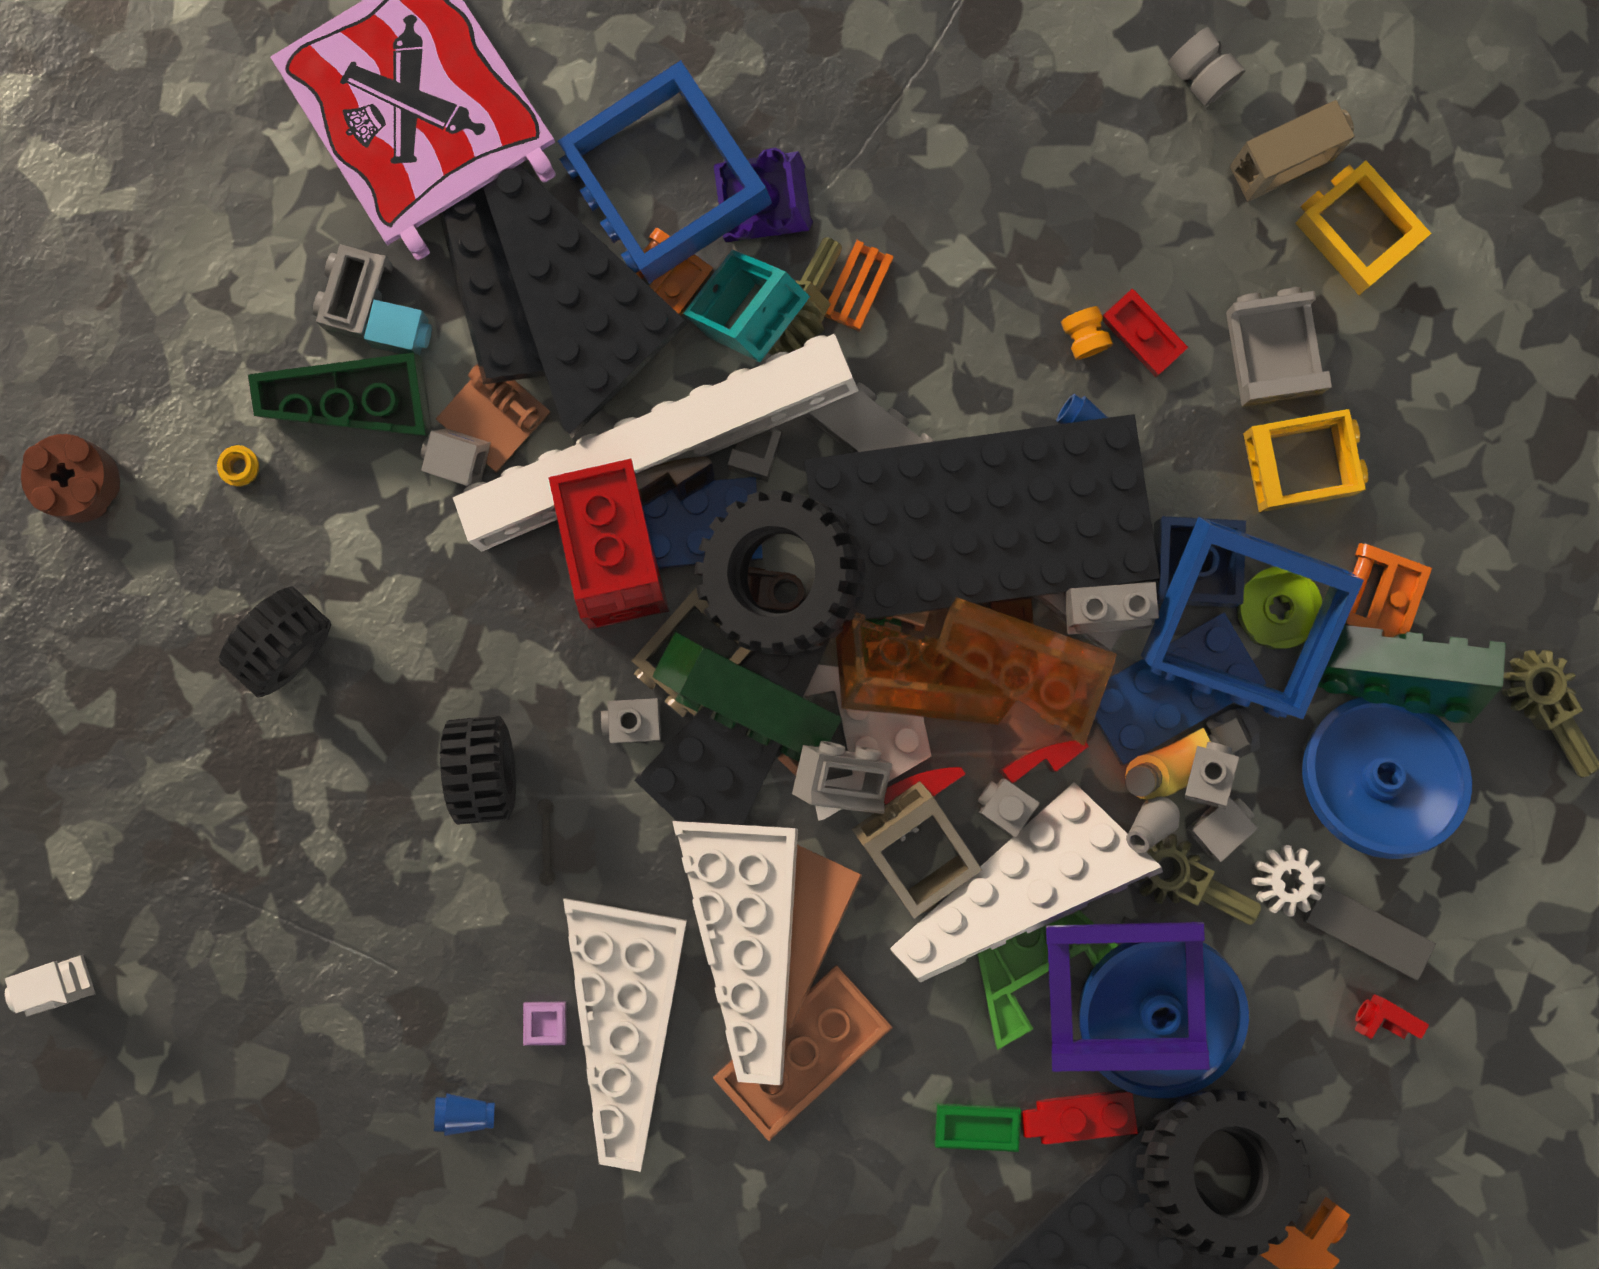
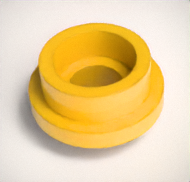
M235 445L221 453L217 462V470L223 481L232 486L241 487L250 484L257 477L259 460L256 454L249 448ZM238 460H244L246 464L244 471L236 474L233 470L234 463Z

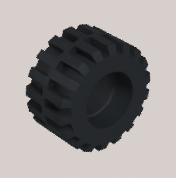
M286 587L269 595L238 623L223 645L219 656V663L256 697H264L286 685L312 660L329 634L331 621L294 587Z
M499 715L448 720L441 736L440 771L445 803L453 821L460 825L509 820L515 806L516 774L511 737L504 720Z

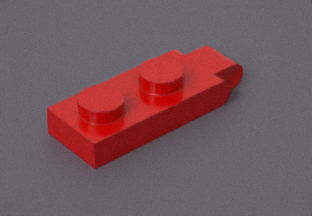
M1125 1090L1037 1100V1109L1021 1111L1023 1137H1040L1041 1144L1138 1134L1133 1093Z

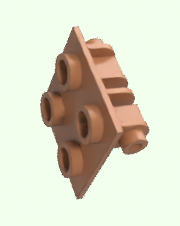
M477 364L468 374L471 380L436 417V420L447 429L491 442L486 464L497 473L551 412L515 380L483 385Z

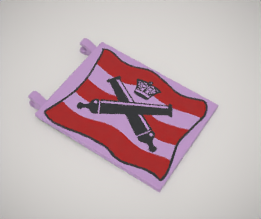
M362 0L270 57L384 242L388 246L402 238L416 260H421L430 253L416 228L497 179L502 171L513 169L528 160L541 182L545 183L556 176L549 159L542 151L555 143L554 138L463 0Z

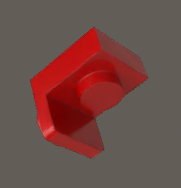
M1376 994L1373 995L1371 1001L1367 999L1362 1003L1355 1017V1021L1358 1022L1355 1031L1369 1039L1374 1037L1383 1019L1385 1021L1381 1027L1404 1040L1408 1033L1422 1039L1429 1027V1024Z

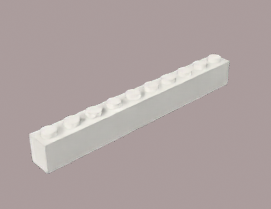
M835 334L828 337L820 335L811 338L800 349L790 353H776L770 356L765 364L751 370L743 368L731 373L727 378L728 380L714 386H699L692 390L689 394L690 396L676 402H662L653 407L651 413L639 418H625L617 422L614 428L602 434L585 435L578 439L574 446L562 451H548L538 458L539 461L525 467L514 466L508 468L501 473V477L490 482H477L467 486L464 489V493L453 497L468 542L482 552L557 520L548 477L626 459H632L635 474H638L665 462L707 456L858 392L859 390Z

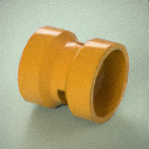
M1098 306L1080 310L1061 320L1065 334L1071 336L1072 340H1075L1071 346L1075 360L1091 357L1113 346L1109 332L1100 330L1103 317Z

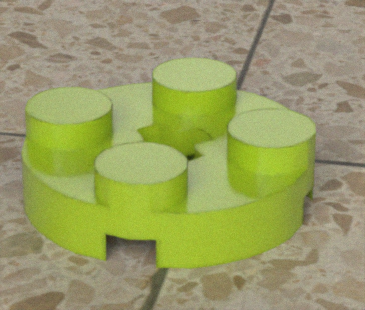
M1278 567L1267 568L1255 574L1244 584L1243 604L1237 606L1238 619L1244 632L1253 643L1270 649H1288L1306 641L1322 605V597L1318 587L1311 579ZM1274 597H1280L1282 603H1289L1290 610L1284 612L1283 620L1278 619L1276 614H1271L1269 606L1274 604Z

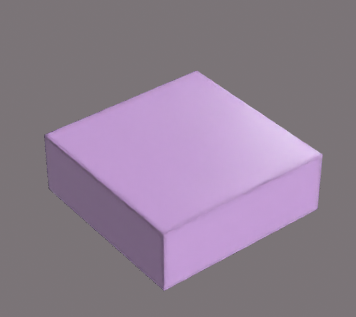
M567 1002L523 1003V1046L567 1044Z

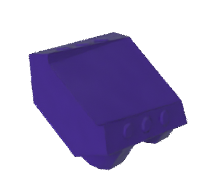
M770 148L763 150L757 158L747 159L765 185L772 204L724 234L723 239L725 243L809 231L813 220L810 215L804 169L806 166L799 151L784 153L780 149ZM725 161L714 164L718 204H721L743 188Z

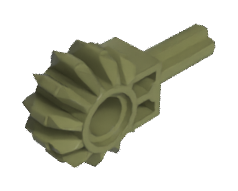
M825 237L822 239L801 280H795L810 298L768 353L771 356L779 352L790 353L804 347L808 340L825 330L822 322L831 303L820 291L842 250V245L832 238Z
M1535 650L1525 651L1523 660L1513 658L1510 661L1511 667L1515 672L1504 673V680L1511 682V688H1505L1502 694L1504 696H1515L1510 708L1513 711L1524 709L1525 717L1531 719L1537 730L1552 731L1579 777L1583 778L1594 774L1599 769V761L1573 716L1582 712L1583 709L1574 696L1577 692L1573 688L1567 687V681H1572L1576 677L1573 672L1563 673L1568 660L1564 658L1554 660L1553 652L1550 650H1543L1539 655ZM1537 674L1543 677L1545 681V688L1541 695L1534 691L1532 685L1533 679Z
M1171 834L1165 838L1164 844L1163 841H1160L1147 851L1157 863L1162 858H1171L1174 863V872L1171 877L1165 880L1155 875L1151 878L1147 876L1136 881H1145L1139 891L1142 896L1147 897L1154 891V902L1163 904L1167 894L1173 903L1180 902L1181 898L1188 903L1198 906L1200 901L1247 925H1252L1259 917L1261 911L1259 902L1212 879L1215 871L1198 863L1201 861L1199 855L1185 856L1192 846L1189 841L1184 840L1177 846V835Z

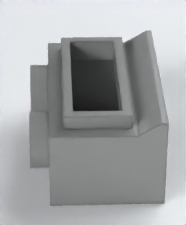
M340 244L337 254L330 253L326 261L325 276L329 277L325 292L319 291L313 303V315L317 316L316 322L325 330L365 341L366 325L373 300L382 301V293L378 290L383 271L392 273L393 265L385 255L374 254ZM351 260L364 265L346 319L334 314Z
M1156 582L1070 588L1064 593L1068 634L1151 628L1152 621L1159 618Z
M821 741L819 747L803 745L792 794L814 806L884 814V798L892 763L880 758L882 752L873 748L857 746L856 752L845 751V746L828 741ZM829 767L866 772L862 790L825 786Z

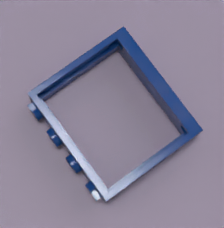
M681 60L557 141L565 152V155L559 158L572 180L577 176L581 177L586 185L579 190L592 211L599 207L601 208L606 219L601 221L600 224L613 243L621 239L627 251L621 254L622 258L633 272L637 273L641 270L648 283L659 278L772 204L765 185ZM680 93L743 189L644 253L582 156Z
M1198 517L1159 610V618L1154 622L1141 657L1151 666L1150 672L1161 675L1166 680L1173 681L1175 676L1188 679V685L1201 692L1211 694L1213 689L1227 693L1225 697L1236 704L1249 707L1251 702L1263 705V711L1274 717L1286 718L1287 714L1304 719L1364 580L1349 570ZM1211 544L1329 586L1284 692L1167 652Z

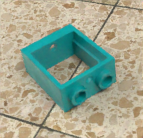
M732 249L683 314L708 338L761 362L810 296L786 271ZM718 284L717 291L713 292L714 285ZM754 285L762 286L731 329L724 327Z

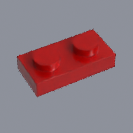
M1133 288L1102 315V321L1155 377H1158L1188 349V346Z

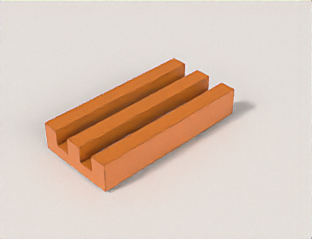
M856 240L828 300L831 305L825 317L860 332L894 256L888 253L885 255L879 252V249L872 246L871 248L867 247L863 242ZM861 254L866 257L841 313L834 310ZM874 261L881 263L880 268L856 320L849 317L850 312Z

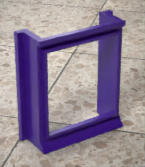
M1204 922L1046 926L1052 1033V1072L1210 1070L1209 1050L1206 1039L1203 960ZM1185 942L1189 1038L1073 1040L1069 944Z

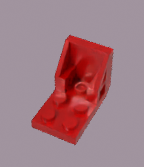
M632 459L548 477L574 599L580 619L591 630L670 612L655 552L650 542Z

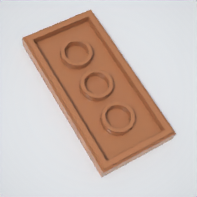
M798 844L786 1026L792 1028L862 877L861 874Z
M836 964L809 989L792 1028L786 1026L783 1084L770 1085L738 1082L733 1060L714 1075L713 1079L764 1137L770 1141L893 1027Z

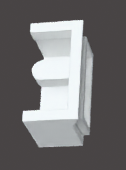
M83 955L60 963L54 961L5 978L7 985L5 999L8 1007L15 1013L24 1011L26 1017L95 994Z

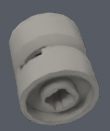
M1209 27L1202 29L1189 39L1168 62V65L1182 80L1191 79L1193 81L1190 90L1205 107L1221 97L1245 73L1244 67L1231 53L1221 54L1223 45Z

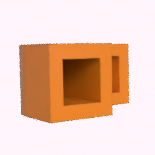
M1325 1197L1303 1231L1297 1227L1286 1226L1285 1230L1288 1232V1237L1279 1245L1269 1244V1251L1260 1255L1279 1269H1333L1340 1259L1327 1248L1331 1243L1335 1244L1343 1237L1348 1227L1346 1221L1350 1214Z

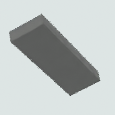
M1321 884L1318 892L1322 894V898L1320 900H1313L1310 906L1311 910L1307 912L1303 920L1304 922L1413 980H1419L1436 943L1338 891Z

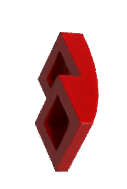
M1085 740L1051 744L1017 758L1000 769L999 772L1012 784L1042 761L1051 772H1056L1088 748L1089 745Z
M948 767L929 770L904 778L887 787L884 805L894 800L919 781L932 796H935L966 773L962 767Z

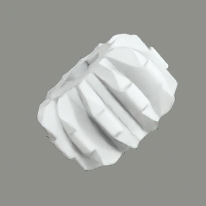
M1282 845L1280 856L1273 849L1267 850L1266 857L1270 864L1257 861L1254 865L1257 870L1264 872L1263 878L1254 877L1251 879L1253 885L1264 886V889L1256 895L1257 900L1263 902L1270 899L1268 904L1270 912L1277 913L1283 907L1284 914L1289 917L1295 915L1296 905L1303 912L1310 911L1311 907L1307 897L1315 900L1322 898V894L1314 890L1313 886L1314 884L1325 883V877L1312 874L1319 868L1320 862L1318 860L1306 862L1308 851L1300 848L1294 854L1290 845ZM1283 873L1291 874L1290 878L1295 881L1293 888L1285 887L1286 883L1281 880Z

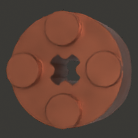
M57 434L44 438L25 451L21 469V484L26 497L34 508L62 520L83 523L97 519L107 511L106 508L113 498L116 499L119 492L120 474L115 461L97 445L75 435ZM75 472V477L70 478L71 474Z

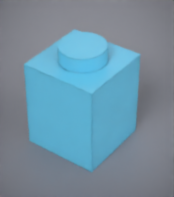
M374 299L364 340L372 348L398 354L414 352L420 355L421 349L427 348L429 345L432 325L428 324L429 319L422 310Z

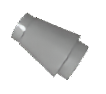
M1155 797L1146 800L1126 836L1129 847L1135 852L1145 853L1178 829L1180 812L1176 804L1165 797Z

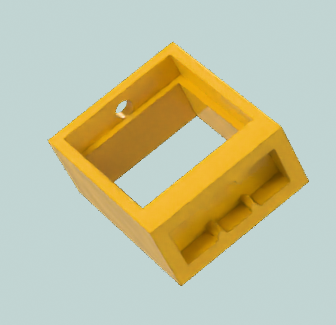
M1367 160L1355 170L1350 164L1331 180L1335 187L1327 194L1323 195L1319 190L1301 205L1300 208L1304 211V214L1295 223L1358 295H1361L1432 234ZM1356 183L1359 184L1404 235L1368 267L1365 266L1320 215Z
M1349 409L1252 426L1243 433L1259 513L1354 496L1366 490L1365 483L1368 482V469L1364 459H1359L1357 443L1360 442V430L1357 421L1351 419ZM1331 428L1342 485L1283 496L1271 439Z

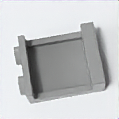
M1292 287L1277 292V296L1262 298L1261 293L1246 294L1238 297L1237 302L1233 303L1226 311L1242 407L1322 395L1332 388L1330 372H1322L1311 308V304L1316 300L1315 291L1302 292L1301 287Z

